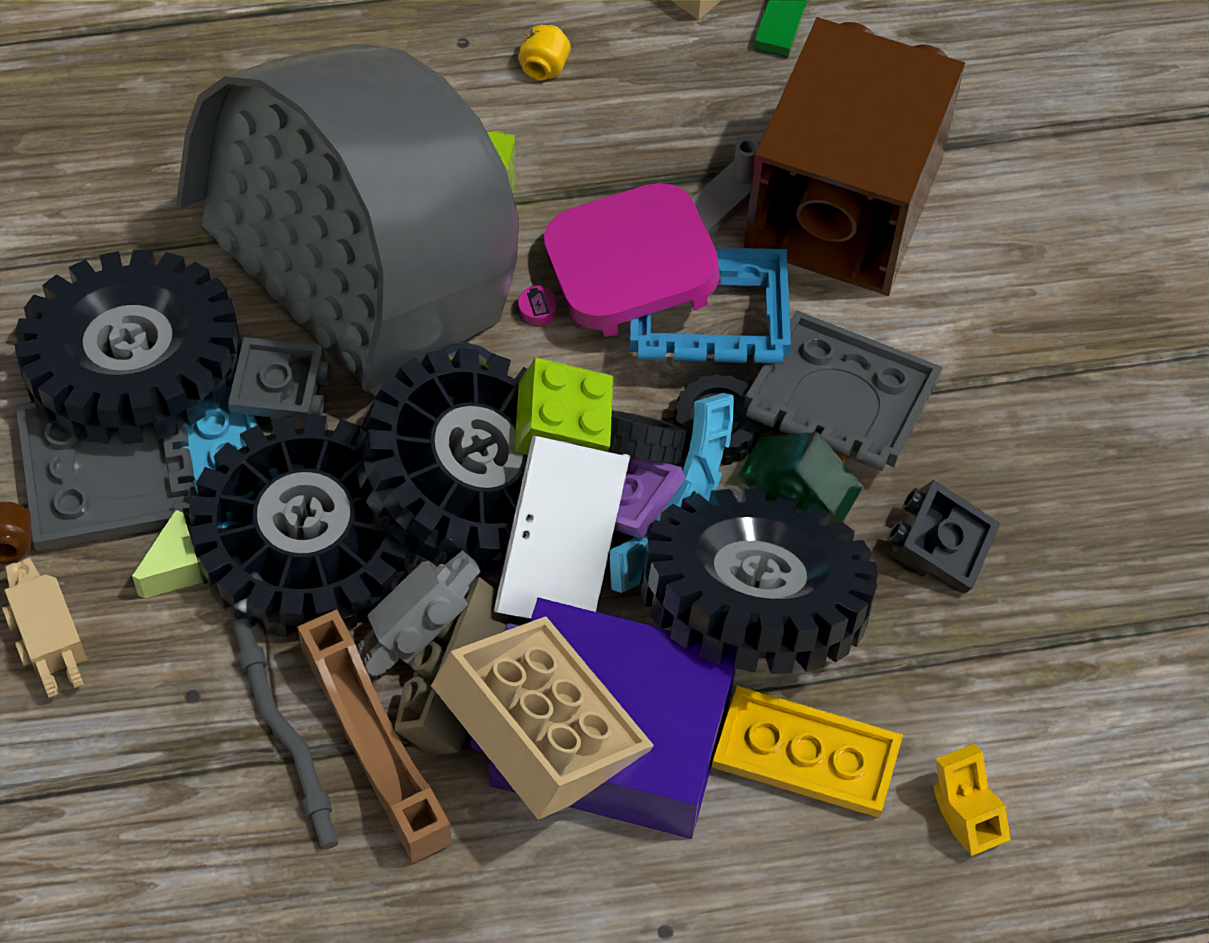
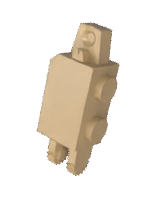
M30 558L5 566L9 588L4 590L10 605L2 607L10 630H20L23 640L15 642L24 667L30 664L33 665L37 677L42 679L48 698L58 695V687L54 676L51 674L67 668V676L70 683L74 685V688L84 685L76 664L86 661L87 658L57 579L46 574L40 576Z

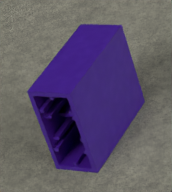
M537 597L530 622L546 616L654 745L645 755L568 807L692 839L734 685L736 653L728 651L722 661L717 664L699 656L702 640L685 649L670 638L671 631ZM508 623L505 631L518 627L519 625ZM472 738L471 749L484 752ZM489 759L490 786L516 793Z

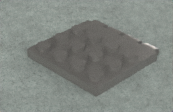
M796 310L790 320V357L783 356V364H764L745 397L743 408L748 409L746 417L769 427H773L776 421L781 422L780 431L807 442H811L814 436L819 437L817 446L847 458L852 451L857 452V462L883 471L886 464L894 467L940 377L943 367Z
M35 402L16 404L28 507L31 515L32 539L36 551L164 528L175 510L182 512L184 518L189 516L191 496L198 495L196 485L192 483L195 477L190 450L182 448L189 446L186 422L177 414L174 415L177 429L175 434L157 439L151 424L143 425V443L122 444L119 428H115L109 444L90 442L85 428L77 437L60 431L57 419L48 423L38 413Z

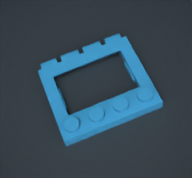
M715 247L721 277V284L718 285L767 287L765 293L766 320H769V336L651 333V317H654V313L631 320L630 352H638V360L666 361V353H674V361L706 362L707 354H714V362L746 363L747 355L754 356V363L783 364V356L790 357L791 350L787 249Z

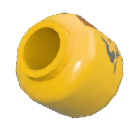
M537 25L532 27L527 32L517 56L523 71L535 80L555 78L561 73L571 51L570 41L562 30L556 26Z

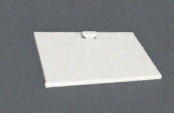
M532 435L495 602V612L531 618L537 597L596 612L629 464V455H618Z

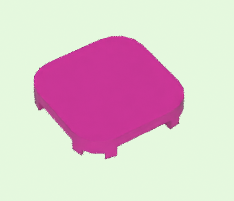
M656 183L644 185L570 208L558 214L548 224L544 233L549 266L552 267L572 322L577 328L584 326L588 329L602 330L604 337L619 335L617 325L619 323L689 301L695 311L708 305L707 297L717 288L718 284H721L717 252L697 208L685 190L672 184Z

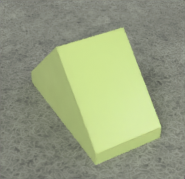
M175 510L132 575L137 594L144 599L203 582L184 514L178 510Z

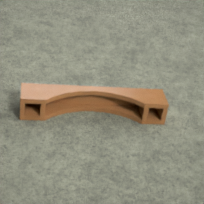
M337 609L298 626L301 649L411 863L452 845L450 823L431 787L414 765L397 733L394 731L367 674L357 647Z

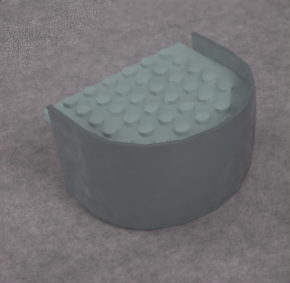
M352 44L312 50L272 60L224 76L198 95L185 131L176 205L183 209L205 199L202 227L219 243L224 251L232 255L242 265L248 275L253 276L267 290L268 294L292 315L297 323L302 324L316 338L319 345H323V348L327 349L348 373L352 374L362 383L361 388L366 392L370 391L376 397L390 375L395 376L403 364L415 357L421 363L428 352L441 350L452 344H459L501 320L517 263L519 216L506 167L480 118L442 75L403 50L370 44Z

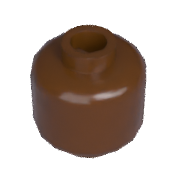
M0 502V564H9L25 557L32 548L31 515L22 505L13 502Z

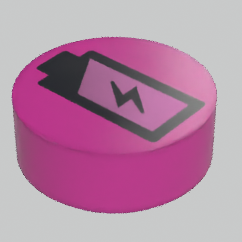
M532 286L525 289L518 299V312L521 319L534 326L550 323L557 314L556 295L550 289L543 286Z

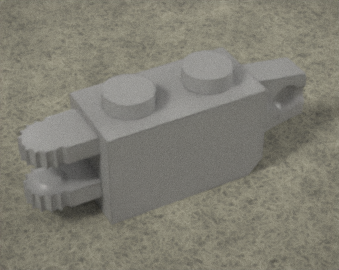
M462 550L445 565L440 564L436 567L430 561L419 564L367 615L373 629L364 637V640H360L361 643L358 644L357 650L368 675L378 676L384 672L386 673V669H390L400 658L408 664L468 606L464 596L470 589L468 585L480 573V569L474 559Z

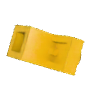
M973 743L936 758L939 783L933 785L940 811L951 832L965 850L973 856L1010 841L1006 806L988 787L983 751Z

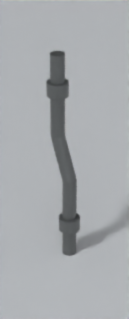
M246 618L239 619L233 623L241 649L238 657L242 671L248 673L261 718L293 755L305 794V798L302 800L307 818L313 820L321 849L333 848L338 845V840L329 815L332 812V807L327 792H322L308 745L277 710L264 669L267 666V661L263 648L257 646L250 622Z

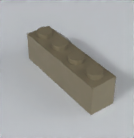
M480 577L474 578L468 585L470 589L464 596L468 606L408 663L414 669L413 677L404 684L394 731L430 756L459 752L467 737V730L431 686L450 651L502 633L508 625L510 615L494 611L498 591Z

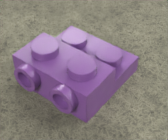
M630 456L613 531V539L618 532L640 539L644 538L654 521L685 480L681 467Z

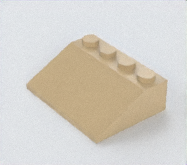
M546 616L450 651L431 685L538 820L572 805L645 755L654 746Z

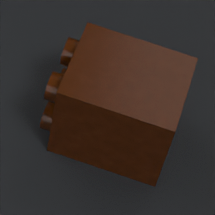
M816 17L755 155L744 248L787 249L788 264L889 296L943 160L965 62L949 58L942 50L931 45L920 44L910 46L877 36L869 28L856 22L838 24Z

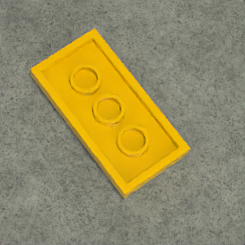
M736 686L713 758L712 768L880 818L903 734Z

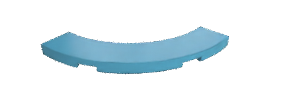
M721 393L694 401L693 433L687 459L682 470L685 480L663 511L672 504L681 508L683 498L697 493L709 501L711 490L717 489L722 476L718 469L724 446L729 447L731 440L733 395ZM661 514L656 520L660 521ZM650 529L643 539L633 537L624 544L610 550L611 590L622 593L640 584Z

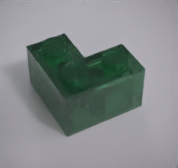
M818 432L761 437L738 474L749 486V489L765 491L766 501L776 500L778 494H782L793 499H799L797 508L801 513L812 504L829 512L827 525L840 520L844 522L864 487Z

